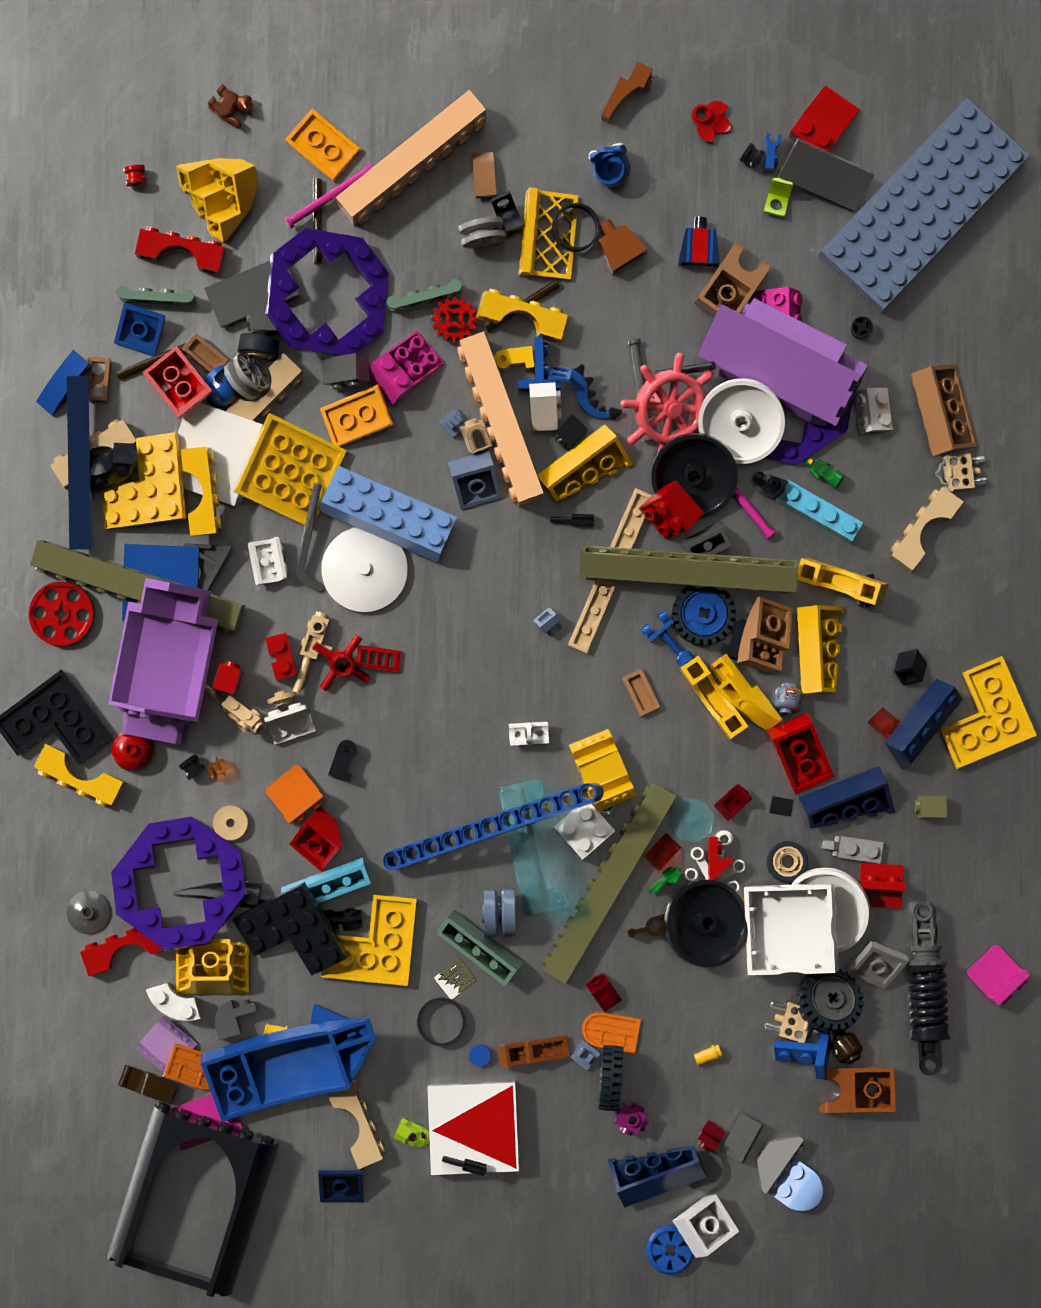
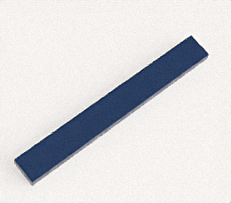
M67 376L69 550L91 549L89 376Z

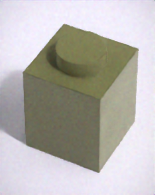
M918 796V800H915L914 810L915 813H918V818H947V796Z

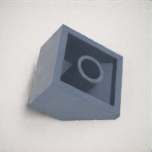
M489 450L448 461L461 510L502 498Z

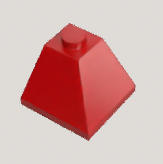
M319 807L306 820L289 845L322 872L342 847L337 821Z

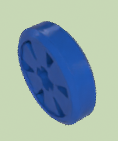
M666 1225L656 1229L647 1241V1258L652 1267L660 1273L667 1275L681 1273L689 1267L694 1258V1254L674 1225ZM669 1244L670 1246H676L674 1248V1255L665 1254V1252L667 1251L665 1248L666 1245Z

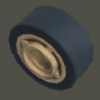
M243 333L240 334L238 352L248 353L247 355H251L259 360H276L280 341L262 334Z
M783 841L775 844L769 850L766 857V866L769 873L775 879L781 882H793L797 877L806 872L808 856L799 844L793 841ZM786 855L790 856L793 860V864L789 868L782 865V858Z

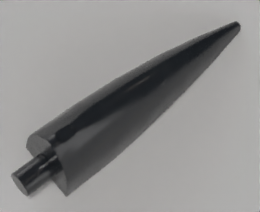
M245 881L247 896L237 907L253 908L271 899V897L262 896V881ZM218 882L175 891L173 895L204 899L224 897L223 884Z

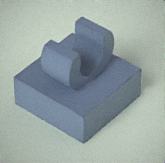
M454 408L439 423L454 439L461 432L460 427L465 426L464 422L467 420Z
M550 607L533 620L536 626L549 636L553 635L550 629L554 625L559 629L562 628L559 623L561 619Z
M583 1040L570 1058L585 1070H588L601 1053Z

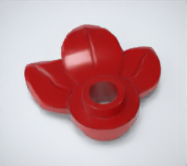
M712 101L708 105L699 104L693 108L691 113L692 120L697 124L698 135L706 142L711 143L715 133L721 134L731 130L728 119L723 115L728 108L727 104L721 101ZM700 112L705 113L706 117L704 119L698 117Z

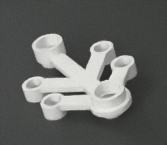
M725 830L718 832L715 836L718 837V841H720L722 835L728 837V842L722 843V854H718V859H723L726 847H729L733 841L731 833ZM695 847L691 850L690 855L696 860L705 879L708 880V864L704 858V851L700 847ZM696 849L701 851L699 858L693 856V852ZM735 860L715 880L721 881L736 872H743L746 867L744 861ZM737 862L742 863L743 868L741 870L735 869ZM688 868L685 871L684 876L688 881L698 880V873L694 868ZM689 870L695 872V877L693 879L687 877V872ZM729 881V882L726 884V885L729 886L730 883H735L736 886H737L735 892H738V890H739V884H738V882H736V881Z

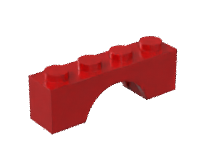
M147 227L146 230L140 229L135 255L137 258L158 262L169 251L184 250L194 256L199 271L221 275L226 250L224 246H221L222 243L210 240L209 243L201 242V239L198 237L188 236L187 239L180 237V234L168 231L167 234L159 233V230L156 228Z
M162 922L163 928H167L165 922ZM133 928L125 931L126 936L118 938L116 934L105 938L106 943L97 945V942L85 945V950L81 951L80 954L89 977L112 969V961L115 954L126 945H139L146 949L150 955L163 951V949Z

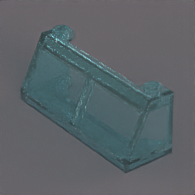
M541 778L499 788L503 812L540 799L543 795ZM530 808L528 811V815L531 819H533L534 817L532 808ZM511 814L509 816V823L513 826L515 818ZM536 823L508 832L525 916L567 908L568 903L564 891L559 888L549 887Z

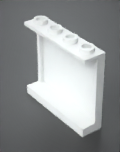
M199 403L183 416L178 430L180 455L181 449L207 446L210 451H213L215 462L211 464L212 473L215 472L217 478V485H214V494H218L219 501L236 507L238 503L242 504L244 497L233 491L263 424L203 403ZM182 466L183 488L203 495L199 480L191 473L183 471Z

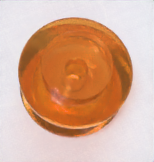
M216 756V761L213 763L207 760L206 768L211 778L217 780V775L220 773L226 776L225 771L228 768L223 758L219 760Z

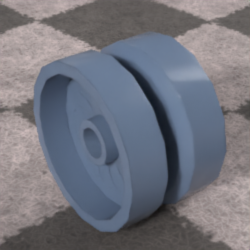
M514 888L502 890L501 902H497V892L495 889H484L482 922L485 923V937H496L498 935V923H502V932L505 937L516 936Z

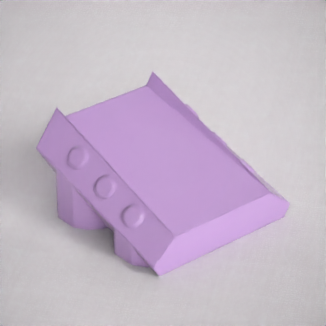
M163 1016L135 1049L164 1072L174 1043L194 1049L198 1043L179 1029L172 1020H168Z

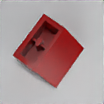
M677 481L661 488L639 507L645 518L655 526L659 534L666 540L690 529L704 513Z

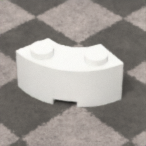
M170 982L146 989L153 1005L163 1014L183 1021L203 1018L197 997L187 998L180 996L173 990Z

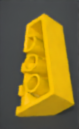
M603 425L540 472L537 477L544 489L557 502L580 491L581 487L586 484H595L599 482V478L607 474L611 476L618 472L617 469L624 466L628 468L634 464L617 436L606 425Z
M814 605L797 608L802 694L836 692L838 674L836 656L840 653L841 646L837 643L838 633H842L843 624L840 623V614H844V606Z

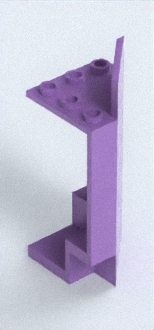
M755 298L751 304L747 303L741 314L721 304L697 355L708 362L714 361L716 366L720 368L718 376L728 381L733 379L758 381L769 387L777 395L783 409L809 422L815 415L834 426L837 425L840 417L844 415L862 382L867 368V364L845 354L846 344Z
M145 578L141 603L128 602L108 702L109 705L117 706L116 711L125 712L121 733L181 745L185 724L189 725V721L198 722L218 619L206 617L211 591Z

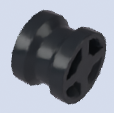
M750 143L739 161L748 163L750 168L754 170L764 156L765 151L756 149L755 145Z
M865 316L855 318L850 326L852 336L857 339L867 338L873 329L871 320Z
M196 754L179 765V768L186 772L188 780L193 779L206 769L204 764H200L198 761L199 757Z

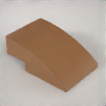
M757 597L743 631L737 663L768 674L780 672L782 670L783 651L789 649L793 608L763 597Z

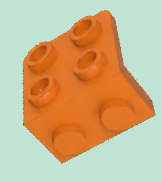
M299 765L293 766L265 790L289 824L293 822L298 824L306 817L305 812L310 808L314 811L323 804L321 800L324 798V795Z

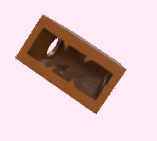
M609 219L600 225L605 236L599 239V246L612 275L647 254L646 246L625 224L616 229Z

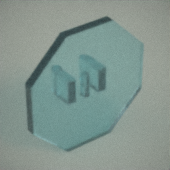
M685 797L671 807L669 827L679 840L698 842L711 832L713 812L704 800Z

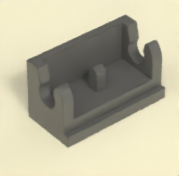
M740 1113L720 1152L744 1164L764 1125Z

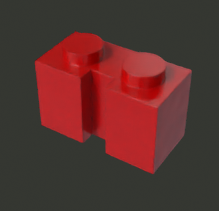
M283 633L265 638L269 655L276 658V662L271 663L275 680L278 682L297 677L298 673L288 634Z
M226 661L225 664L220 663L212 688L218 692L237 697L244 672L240 669L241 666Z

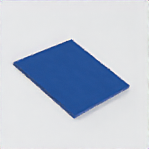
M124 544V566L185 586L198 588L199 547ZM129 598V600L123 599L122 621H125L128 602L137 603L138 600Z

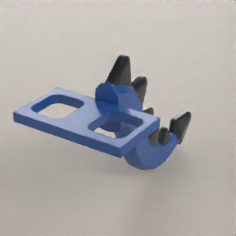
M580 364L572 369L551 365L548 379L569 382V385L574 386L580 407L587 414L598 419L610 418L612 420L621 415V409L610 407L606 411L604 405L598 409L599 401L597 399L591 400L596 395V391L589 389L593 382V377L583 376L584 364Z

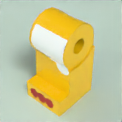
M532 346L502 349L494 355L496 366L501 371L525 365L526 371L535 370Z

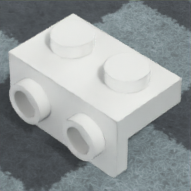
M865 388L856 391L854 401L859 433L865 434L893 430L888 388Z
M279 537L248 543L256 586L277 583L287 579L288 568L286 563H284V548Z

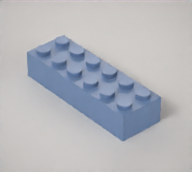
M338 466L320 505V512L437 563L457 520L456 516L341 466Z

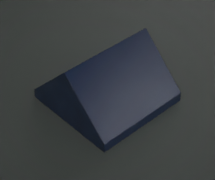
M320 1168L318 1170L320 1202H364V1168Z

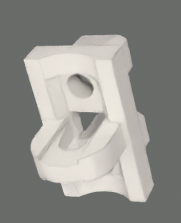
M548 722L509 724L510 746L549 744Z

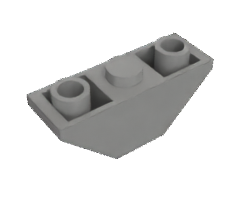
M793 1136L769 1140L756 1157L760 1187L764 1193L767 1194L769 1190L772 1192L779 1183L777 1178L780 1173H786L792 1164L789 1162L794 1154L797 1156L803 1149V1138Z

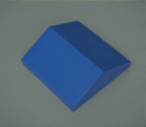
M124 303L114 343L155 356L163 334L165 315Z

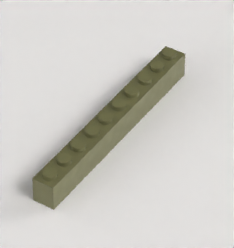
M37 540L30 564L36 567V571L48 574L50 571L56 573V577L68 581L71 578L77 580L76 584L84 587H89L90 584L96 586V590L109 594V591L117 593L118 598L124 600L133 598L138 600V604L141 603L145 578L179 584L80 551L69 550L67 547L45 540ZM210 594L206 617L218 619V630L231 633V630H238L245 605Z
M587 545L582 546L580 553V577H585L587 580H597L600 578L610 582L628 580L629 583H640L642 581L649 582L652 585L670 583L672 586L677 587L683 585H692L695 588L711 586L719 590L736 588L738 591H747L753 589L762 593L779 591L781 594H791L797 591L799 560Z
M655 783L652 786H646L641 795L644 797L641 805L636 803L630 814L633 816L629 824L625 822L619 832L622 835L619 842L614 841L608 851L611 853L608 861L603 859L597 869L600 872L596 880L591 879L586 888L589 893L585 899L583 897L580 898L575 906L578 910L574 917L570 916L564 925L567 928L563 936L559 934L553 946L556 949L552 955L548 953L542 962V965L545 966L543 971L565 984L676 798V795Z

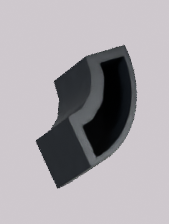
M114 443L108 452L92 455L90 489L105 490L107 487L117 485L126 480L132 474L135 467L136 444Z

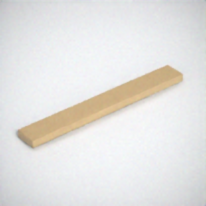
M635 488L610 547L633 549L646 519L639 507L653 495ZM600 578L595 581L569 641V647L588 654L619 581L610 582Z

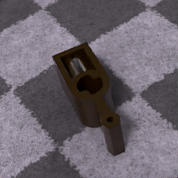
M665 913L649 918L645 923V927L628 929V936L635 937L636 934L645 931L652 936L664 935ZM653 920H657L661 924L656 933L651 932L649 929Z
M125 1064L118 1086L171 1105L180 1083Z

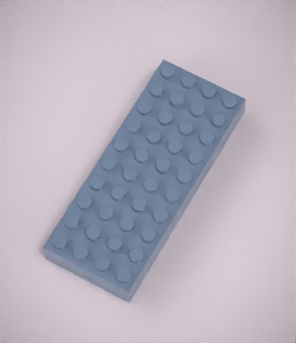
M966 98L821 250L819 257L879 313H882L1025 163L1030 155L973 102Z

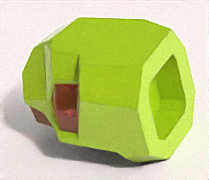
M404 1117L393 1137L415 1148H421L430 1141L429 1131L426 1128Z

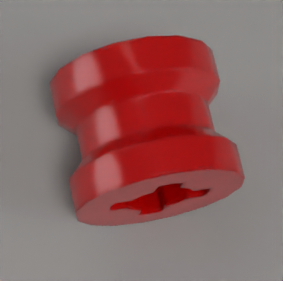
M138 164L124 167V173L127 175L125 180L126 186L137 187L147 183V179L144 177V165Z

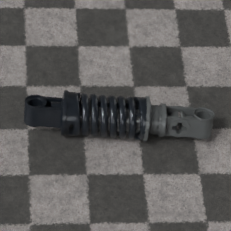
M922 901L918 902L913 908L914 946H911L913 960L907 963V973L911 975L908 978V983L913 984L908 987V991L915 993L908 996L910 1001H915L909 1003V1008L915 1010L910 1011L909 1016L916 1018L909 1021L910 1026L913 1027L910 1030L909 1040L918 1042L919 1068L921 1072L925 1075H933L942 1068L941 1041L951 1039L948 1033L949 1024L946 1022L948 1021V1015L944 1014L948 1012V1007L945 1006L948 1003V999L944 997L947 995V990L943 989L947 987V982L941 980L947 977V973L940 972L944 971L943 969L946 968L948 962L940 959L939 951L942 949L940 945H937L936 908L931 902ZM923 905L928 906L930 910L927 917H922L920 914V908ZM928 1059L934 1060L936 1064L933 1071L926 1068V1061Z

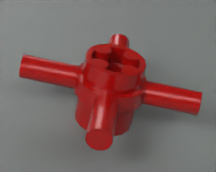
M355 634L345 650L338 649L332 652L318 642L313 645L312 649L328 659L330 672L319 686L321 689L327 691L337 676L345 677L349 674L367 683L370 676L354 666V659L352 657L353 652L363 639L360 635ZM343 658L346 662H348L345 666L344 664H339L338 667L336 666L337 662L339 661L338 659Z

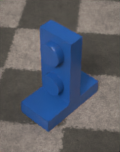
M534 337L535 380H518V392H530L529 384L555 382L556 391H561V381L544 379V377H548V364H544L543 356H548L547 343H543V337Z
M821 1031L819 1044L775 1040L774 1052L776 1061L815 1064L816 1079H825L831 1049L830 1033L823 1034V1031Z

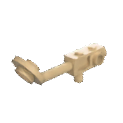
M316 611V614L312 615L311 621H308L306 637L302 639L300 645L302 646L300 656H303V660L293 691L287 693V690L274 693L275 697L267 700L268 705L283 706L292 703V698L298 696L304 685L311 661L317 660L319 653L312 649L316 642L332 651L333 647L322 644L329 623L327 614ZM320 625L322 629L320 631L314 630V626Z
M205 684L204 693L220 704L224 714L234 720L244 733L249 731L253 735H258L264 730L265 724L261 722L262 717L256 710L251 709L250 711L231 696L226 699Z

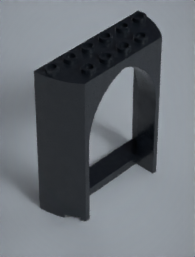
M158 1102V1105L154 1104L107 1252V1258L109 1261H115L116 1267L122 1268L124 1265L197 1287L206 1290V1295L214 1297L215 1294H219L222 1297L229 1296L233 1292L279 1143L275 1142L273 1137L263 1135L261 1138L255 1136L251 1130L242 1128L241 1131L233 1129L232 1124L226 1122L216 1124L212 1122L213 1119L200 1115L197 1118L191 1116L192 1112L179 1109V1111L170 1109L171 1105ZM205 1137L211 1138L224 1151L233 1168L236 1183L233 1211L211 1278L129 1252L151 1179L157 1166L164 1156L178 1145L192 1139Z

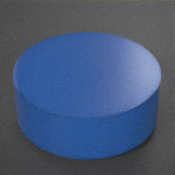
M482 1044L473 1046L469 1052L471 1063L479 1067L486 1065L491 1057L488 1047Z

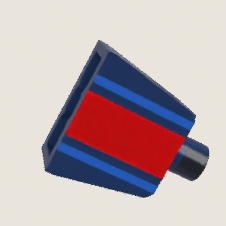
M695 217L694 228L685 229L678 266L718 268L720 258L716 230L707 229L706 217Z

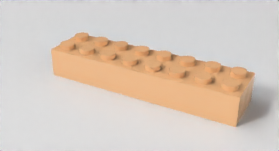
M468 90L336 197L338 207L354 226L358 223L360 225L369 219L371 212L374 210L379 211L386 205L385 201L391 196L393 198L398 196L403 191L402 187L407 183L409 185L413 184L423 170L429 171L435 166V161L438 158H445L452 152L451 148L457 143L459 145L464 143L469 138V133L473 130H480L485 125L486 109L473 93Z
M481 332L460 340V347H457L461 363L466 362L465 374L468 382H473L474 384L472 393L476 403H481L482 407L479 408L481 418L484 423L488 422L487 432L491 443L495 442L496 444L494 453L498 463H503L504 468L501 469L505 483L510 482L512 487L509 488L512 502H517L518 507L543 499L541 485L485 333Z

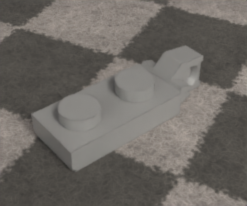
M835 836L834 841L823 840L822 849L833 850L832 856H837V858L881 864L884 842Z

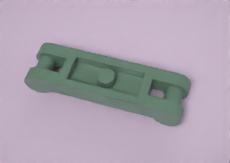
M453 279L449 285L442 287L433 285L424 292L419 293V290L406 293L407 296L401 298L390 296L387 299V307L391 312H398L445 299V297H454L462 292V284L458 279Z
M120 286L117 289L118 297L125 303L192 306L196 302V298L191 290L174 293V290L161 289V292H152L153 289L140 288V291H132L126 286Z

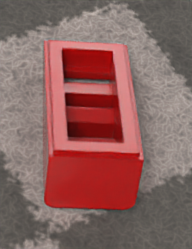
M358 645L355 667L399 672L401 651ZM364 651L368 652L367 663H363ZM373 652L377 653L376 665L372 664ZM382 653L386 654L384 666L380 665ZM390 654L394 655L393 667L389 666Z

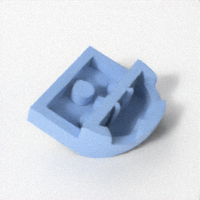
M796 1158L792 1161L786 1173L783 1174L775 1189L770 1193L787 1207L797 1212H807L816 1209L822 1203L825 1196L822 1178Z

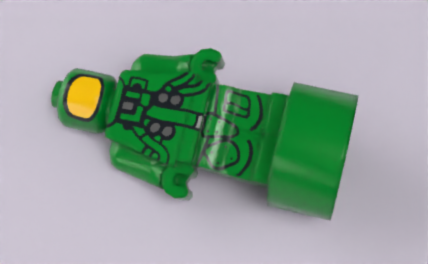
M810 457L805 460V464L811 467V474L817 480L822 477L834 489L840 485L845 477L840 471L829 468V462H824L820 459L815 461Z

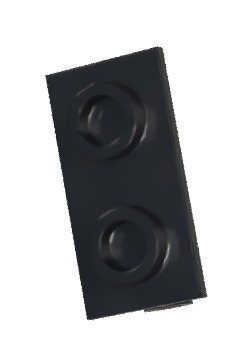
M761 471L753 475L754 483L759 486L756 491L775 499L784 492L785 486L788 484L787 480L771 474L766 476Z
M347 908L344 911H323L335 932H339V924L343 925V932L358 931V928H363L361 909Z

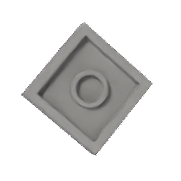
M871 941L848 967V975L886 989L909 962L908 955L885 947L880 943L878 944V942Z

